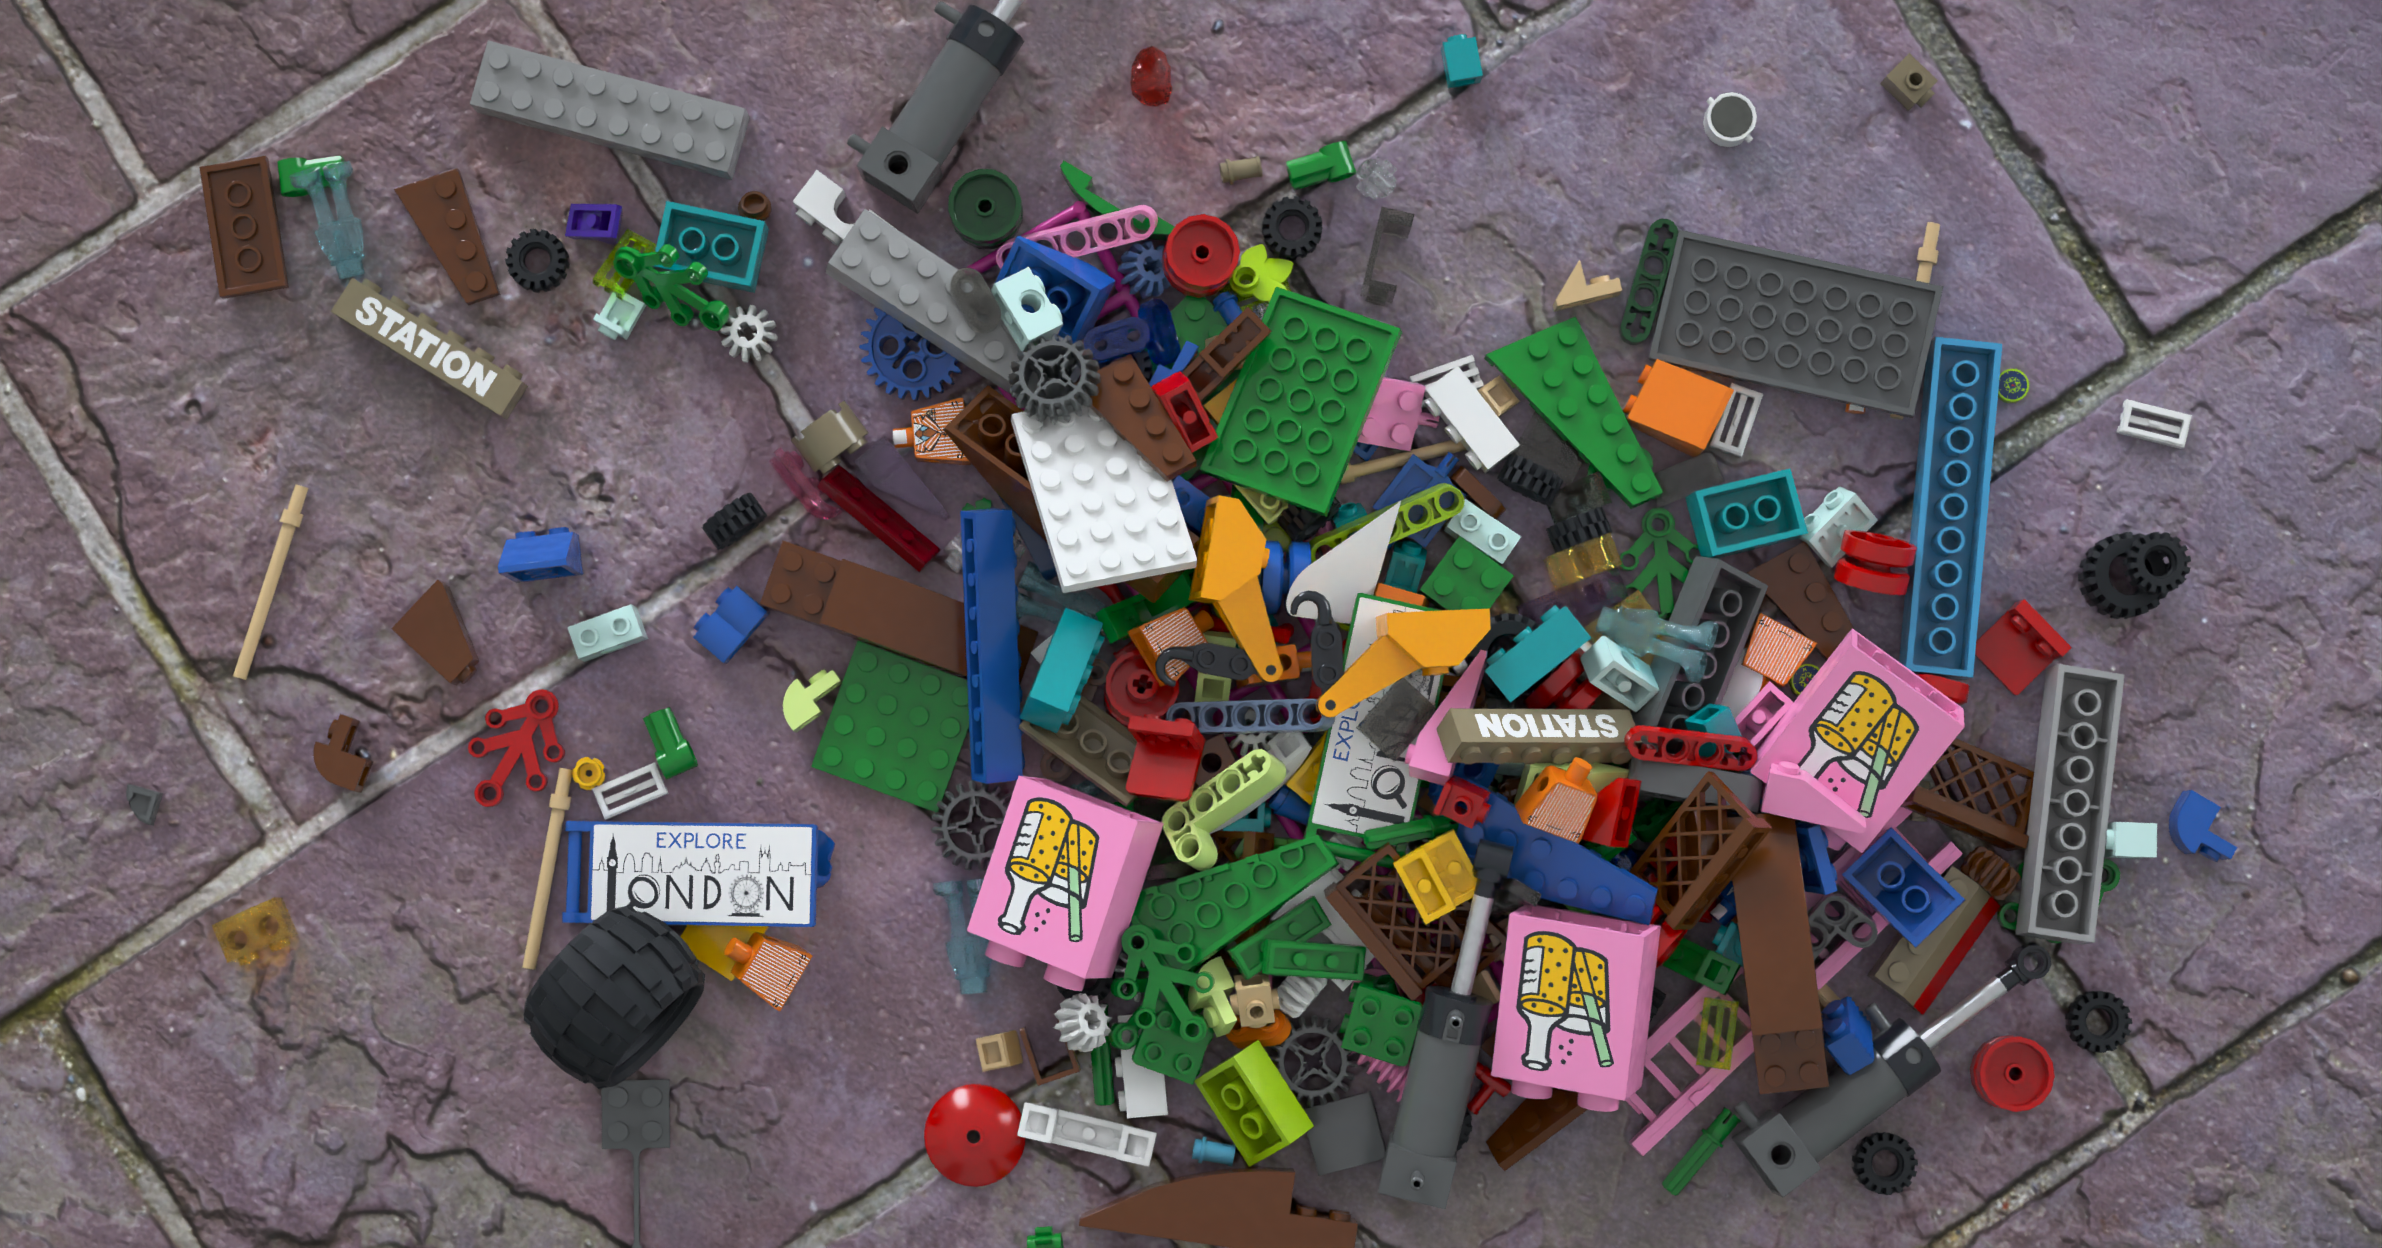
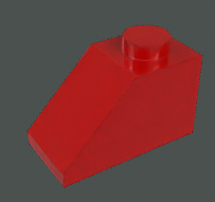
M1617 778L1599 791L1582 839L1609 847L1628 848L1642 781Z

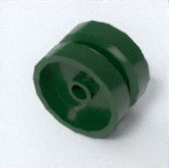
M977 169L963 175L951 190L948 212L955 232L965 243L978 249H995L1001 247L1007 240L1017 235L1023 222V205L1017 186L1007 175L994 169ZM983 205H990L991 210L989 212H981L983 211Z

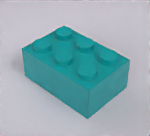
M666 201L655 252H658L663 245L669 244L676 248L679 253V259L670 268L662 265L652 267L659 272L687 269L692 262H699L708 271V276L704 279V283L755 293L769 228L765 221Z
M1791 468L1698 490L1685 497L1701 557L1717 559L1796 540L1808 534Z
M1556 605L1540 617L1543 622L1542 625L1534 631L1528 626L1513 638L1517 645L1507 653L1501 648L1486 660L1490 666L1484 671L1510 703L1591 639V636L1566 605L1562 609H1559Z
M1065 608L1046 650L1019 717L1020 719L1054 733L1058 732L1062 723L1065 725L1069 724L1080 701L1083 687L1086 685L1092 671V664L1105 636L1099 634L1103 625L1102 622Z

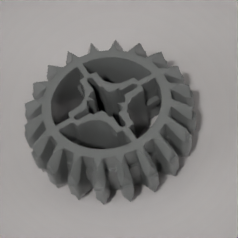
M1055 333L1052 335L1051 341H1046L1045 337L1040 336V344L1035 346L1029 342L1027 345L1028 352L1018 350L1017 357L1019 361L1011 362L1010 367L1014 373L1008 376L1009 383L1012 384L1010 392L1012 397L1016 398L1017 407L1020 409L1025 408V414L1029 418L1036 414L1037 420L1042 423L1049 416L1051 423L1055 425L1058 417L1063 416L1064 420L1069 423L1070 413L1075 412L1076 415L1082 416L1081 405L1091 407L1093 403L1090 396H1098L1099 390L1096 385L1101 382L1100 374L1097 373L1099 370L1098 361L1092 360L1094 355L1090 349L1084 350L1083 342L1079 340L1073 344L1072 338L1068 334L1062 341H1059V337ZM1075 364L1081 369V377L1077 386L1072 383L1070 378ZM1032 372H1035L1039 379L1034 393L1028 388Z
M970 780V791L965 792L963 785L959 783L956 785L957 791L960 794L957 797L950 791L945 792V796L951 801L948 806L941 801L937 802L936 805L945 811L943 816L939 814L932 815V819L942 821L941 827L931 828V831L934 834H943V838L937 839L935 845L937 847L944 844L948 845V848L942 853L944 858L949 857L953 852L956 854L952 862L953 865L958 866L962 858L967 859L965 870L970 871L973 861H978L979 871H984V860L989 859L990 861L994 851L993 848L985 852V836L989 831L1002 827L1008 809L1006 803L1011 800L1012 795L1008 793L1000 799L998 795L1001 792V786L996 785L992 793L988 792L989 784L982 783L981 790H976V782ZM979 798L993 801L1000 808L1004 817H985L981 810ZM969 799L968 817L964 821L950 823V818L956 807ZM975 808L977 816H981L980 821L985 819L986 823H995L980 830L979 843L978 837L973 835L974 830L969 831L968 828L960 829L961 826H968V824L974 822ZM951 834H969L973 841L975 854L967 853L960 849L953 841Z
M1312 1015L1311 1025L1306 1026L1304 1017L1300 1016L1298 1017L1300 1028L1295 1029L1291 1023L1292 1028L1288 1038L1281 1045L1269 1046L1271 1049L1278 1051L1277 1056L1269 1055L1272 1062H1277L1276 1068L1291 1091L1297 1093L1295 1097L1299 1103L1302 1100V1096H1307V1106L1313 1107L1314 1097H1319L1321 1106H1326L1327 1100L1324 1095L1330 1093L1333 1100L1337 1101L1339 1096L1334 1089L1339 1086L1345 1092L1349 1090V1087L1342 1080L1344 1077L1355 1080L1356 1075L1347 1072V1067H1357L1358 1064L1356 1060H1348V1055L1353 1051L1341 1048L1344 1036L1341 1039L1337 1036L1340 1033V1024L1335 1026L1333 1031H1330L1328 1029L1331 1024L1330 1018H1325L1321 1027L1317 1026V1015ZM1306 1033H1320L1326 1036L1312 1049H1307L1294 1040ZM1333 1043H1335L1340 1053V1068L1337 1074L1328 1068L1325 1063V1055ZM1324 1047L1320 1052L1321 1059L1318 1061L1322 1062L1320 1066L1326 1070V1073L1322 1072L1319 1068L1311 1067L1301 1075L1305 1069L1303 1064L1307 1062L1303 1061L1304 1056L1298 1050L1300 1049L1304 1053L1313 1056ZM1287 1048L1294 1052L1300 1060V1066L1291 1080L1287 1076L1284 1067V1056ZM1311 1074H1319L1330 1082L1319 1089L1299 1087L1303 1080Z

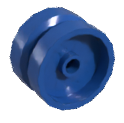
M1266 540L1265 548L1269 549L1268 564L1265 569L1261 568V573L1257 577L1267 615L1277 614L1280 610L1282 594H1284L1285 611L1288 616H1291L1286 608L1287 596L1295 579L1311 564L1309 542L1292 541L1287 547L1285 562H1283V549L1280 542Z

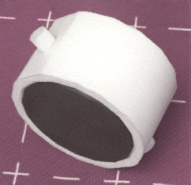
M1730 92L1719 95L1715 100L1710 97L1706 101L1709 107L1705 112L1703 125L1705 133L1712 142L1723 147H1733L1740 145L1744 140L1748 143L1753 140L1750 134L1755 127L1757 115L1755 107L1748 98L1742 94Z

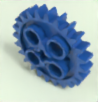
M874 308L878 318L876 321L866 319V322L872 329L871 331L861 332V335L869 339V341L859 345V348L869 352V355L862 358L861 361L864 364L873 365L866 373L869 376L879 375L875 382L876 386L880 387L888 383L886 393L889 395L898 389V397L904 400L907 393L910 392L912 400L918 401L920 392H923L927 399H931V389L935 388L942 394L944 390L941 383L946 381L951 385L955 384L950 375L952 372L962 374L963 371L956 366L959 360L944 350L940 354H932L930 351V341L922 338L915 331H908L904 324L882 310ZM889 339H896L899 344L897 352L893 355H885L883 351L884 343ZM909 341H919L918 346L921 349L918 353L910 351ZM906 355L900 366L894 369L893 364ZM918 361L922 364V373L917 378H909L907 367L912 362Z

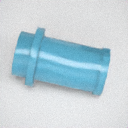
M1204 1136L1202 1139L1195 1138L1192 1159H1197L1200 1164L1202 1161H1208L1232 1167L1236 1146L1234 1144L1207 1141Z

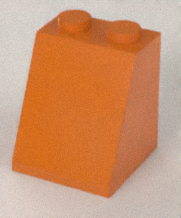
M1657 359L1652 367L1647 364L1645 365L1637 381L1642 384V387L1637 396L1630 395L1623 412L1628 414L1626 419L1631 427L1696 458L1705 450L1734 390Z

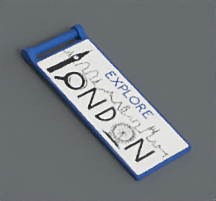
M565 821V831L569 832L566 912H562V922L592 923L609 910L623 906H632L637 912L642 913L645 911L671 925L814 927L816 925L818 826L816 824ZM582 832H590L587 913H580Z

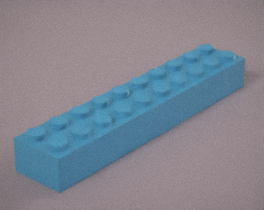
M1935 337L1930 343L1925 366L1910 543L1914 544L1917 550L1913 565L1907 567L1910 580L1904 600L1899 662L1915 674H1929L1957 680L1973 678L2002 344L1943 337Z

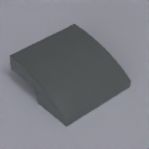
M1371 1091L1327 1102L1326 1106L1319 1104L1304 1108V1111L1314 1125L1313 1128L1307 1131L1318 1176L1384 1159L1386 1145Z

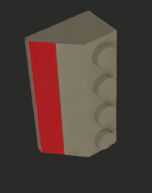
M1954 866L1947 868L1941 876L1965 901L1916 948L1897 932L1867 975L1921 1015L1925 1014L2000 908V905L1979 884Z

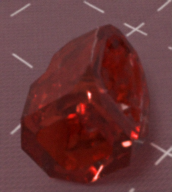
M1155 46L1142 49L1132 64L1130 80L1132 95L1143 105L1156 107L1168 103L1173 90L1171 85V66L1167 62L1166 54Z

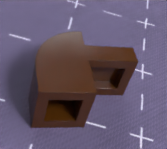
M340 714L339 719H334L329 728L327 736L331 739L329 745L315 741L313 750L314 762L319 773L327 781L351 791L362 793L373 761L349 752L360 720Z

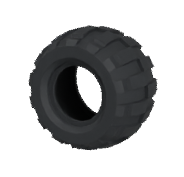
M632 906L614 908L584 928L545 969L526 999L523 1014L524 1021L530 1026V1034L541 1051L565 1073L585 1084L592 1083L598 1089L613 1087L640 1069L678 1030L692 1012L704 991L705 974L698 968L699 961L687 943L665 922L645 911L642 913L637 912Z

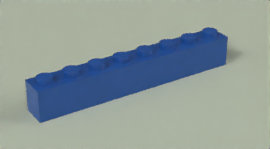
M993 508L960 511L971 780L985 784L1016 781L1018 776H1023V769L1025 767V757L1022 752L1021 737L1024 732L1019 729V725L1023 722L1019 718L1020 703L1023 695L1019 685L1021 656L1018 652L1017 644L1020 625L1016 617L1018 588L1015 584L1014 569L1017 565V556L1013 545L1016 524L1012 516V510Z

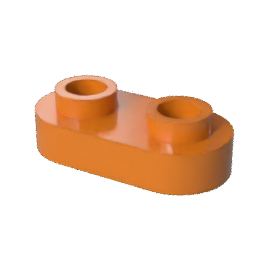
M1277 1009L1274 1010L1275 1022L1268 1026L1270 1024L1268 1023L1261 1028L1241 1027L1240 1017L1235 1015L1237 1022L1230 1033L1226 1034V1037L1235 1047L1240 1049L1247 1047L1257 1040L1260 1041L1263 1047L1275 1046L1288 1038L1292 1027L1290 1020L1282 1011Z

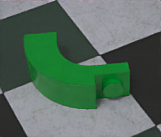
M1194 568L1186 569L1155 603H1152L1139 593L1095 613L1098 620L1103 623L1102 629L1110 644L1121 639L1130 638L1127 631L1180 608L1185 607L1188 609L1199 603L1189 600Z

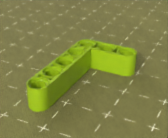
M1441 483L1400 500L1401 504L1389 544L1460 513L1465 502L1461 491L1451 484ZM1451 491L1454 494L1453 504L1448 508H1441L1439 504L1440 496L1444 492ZM1398 502L1310 540L1311 564L1316 561L1315 552L1318 547L1329 545L1332 550L1345 541L1350 533L1359 531ZM1414 505H1422L1424 512L1421 519L1414 522L1410 521L1408 518L1410 508ZM1335 622L1343 630L1349 631L1350 624Z

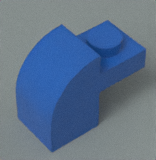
M2193 790L2182 791L2169 817V833L2176 847L2184 854H2195L2198 847H2200L2199 853L2215 862H2218L2219 859H2231L2238 848L2208 831L2221 807Z

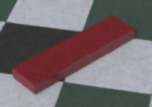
M838 465L817 486V488L919 573L941 551L938 546L842 466Z

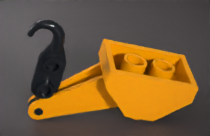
M1218 495L1206 501L1196 556L1197 566L1194 568L1189 600L1207 604L1212 603L1240 649L1212 643H1202L1188 647H1169L1161 652L1155 664L1156 674L1165 685L1171 687L1176 685V681L1170 679L1165 672L1167 662L1173 659L1185 662L1200 673L1235 680H1244L1252 674H1256L1263 682H1274L1283 673L1257 577L1261 573V568L1265 569L1268 564L1269 549L1265 548L1266 538L1239 499Z
M1308 590L1301 592L1292 601L1290 610L1292 615H1296L1299 605L1304 601H1311L1317 606L1318 617L1310 636L1312 679L1322 691V695L1316 702V709L1321 716L1326 718L1337 716L1339 713L1416 670H1422V676L1449 674V668L1458 666L1491 629L1490 609L1385 613L1376 617L1378 639L1344 672L1342 636L1332 617L1331 607L1325 596L1317 591Z

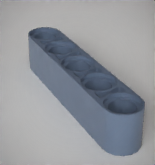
M1317 699L1180 702L1172 705L1166 714V720L1175 721L1176 718H1181L1183 712L1188 710L1191 715V721L1195 723L1202 735L1322 732L1332 727L1335 717L1326 718L1322 716L1318 723L1313 724L1310 714L1316 707ZM1286 707L1289 712V719L1285 724L1280 725L1277 718L1278 713L1282 708ZM1253 708L1256 712V720L1252 725L1248 726L1245 722V714ZM1220 709L1224 717L1222 723L1216 727L1212 719L1214 713Z

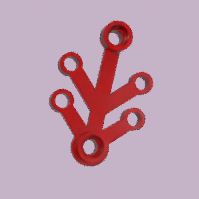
M543 689L536 690L529 694L525 704L503 710L494 708L486 713V724L494 729L503 728L507 721L526 718L520 730L486 739L477 737L469 742L468 751L470 755L476 758H483L490 751L509 747L491 779L481 781L476 786L474 795L480 805L494 807L502 801L504 796L502 786L521 754L527 772L526 786L535 792H540L546 788L548 779L540 770L532 736L537 727L540 726L546 745L543 749L544 758L553 763L560 762L564 758L565 749L558 743L553 724V718L559 710V702L552 692ZM541 700H545L548 703V709L543 713L537 710V704ZM498 712L502 716V721L498 725H493L491 716ZM481 741L485 749L481 754H476L473 750L474 744ZM552 746H557L560 750L559 756L555 759L550 758L548 755V751ZM535 775H539L542 778V785L538 788H534L531 784V779ZM490 787H493L496 791V796L492 800H488L485 797V791Z

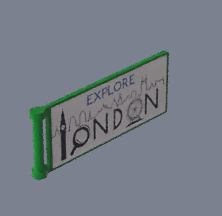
M1357 593L1343 654V671L1345 672L1378 639L1376 632L1377 616L1385 613L1442 610L1365 593ZM1416 670L1335 717L1334 724L1326 733L1303 839L1316 836L1317 828L1364 838L1366 830L1413 821L1421 779L1409 776V764H1405V757L1409 744L1416 745L1419 733L1437 710L1444 674L1422 676V670ZM1324 840L1333 855L1339 858L1363 862L1376 852ZM1408 843L1396 845L1395 850L1401 857L1406 855ZM1387 854L1376 865L1390 868L1391 870L1395 867L1393 864L1395 861Z

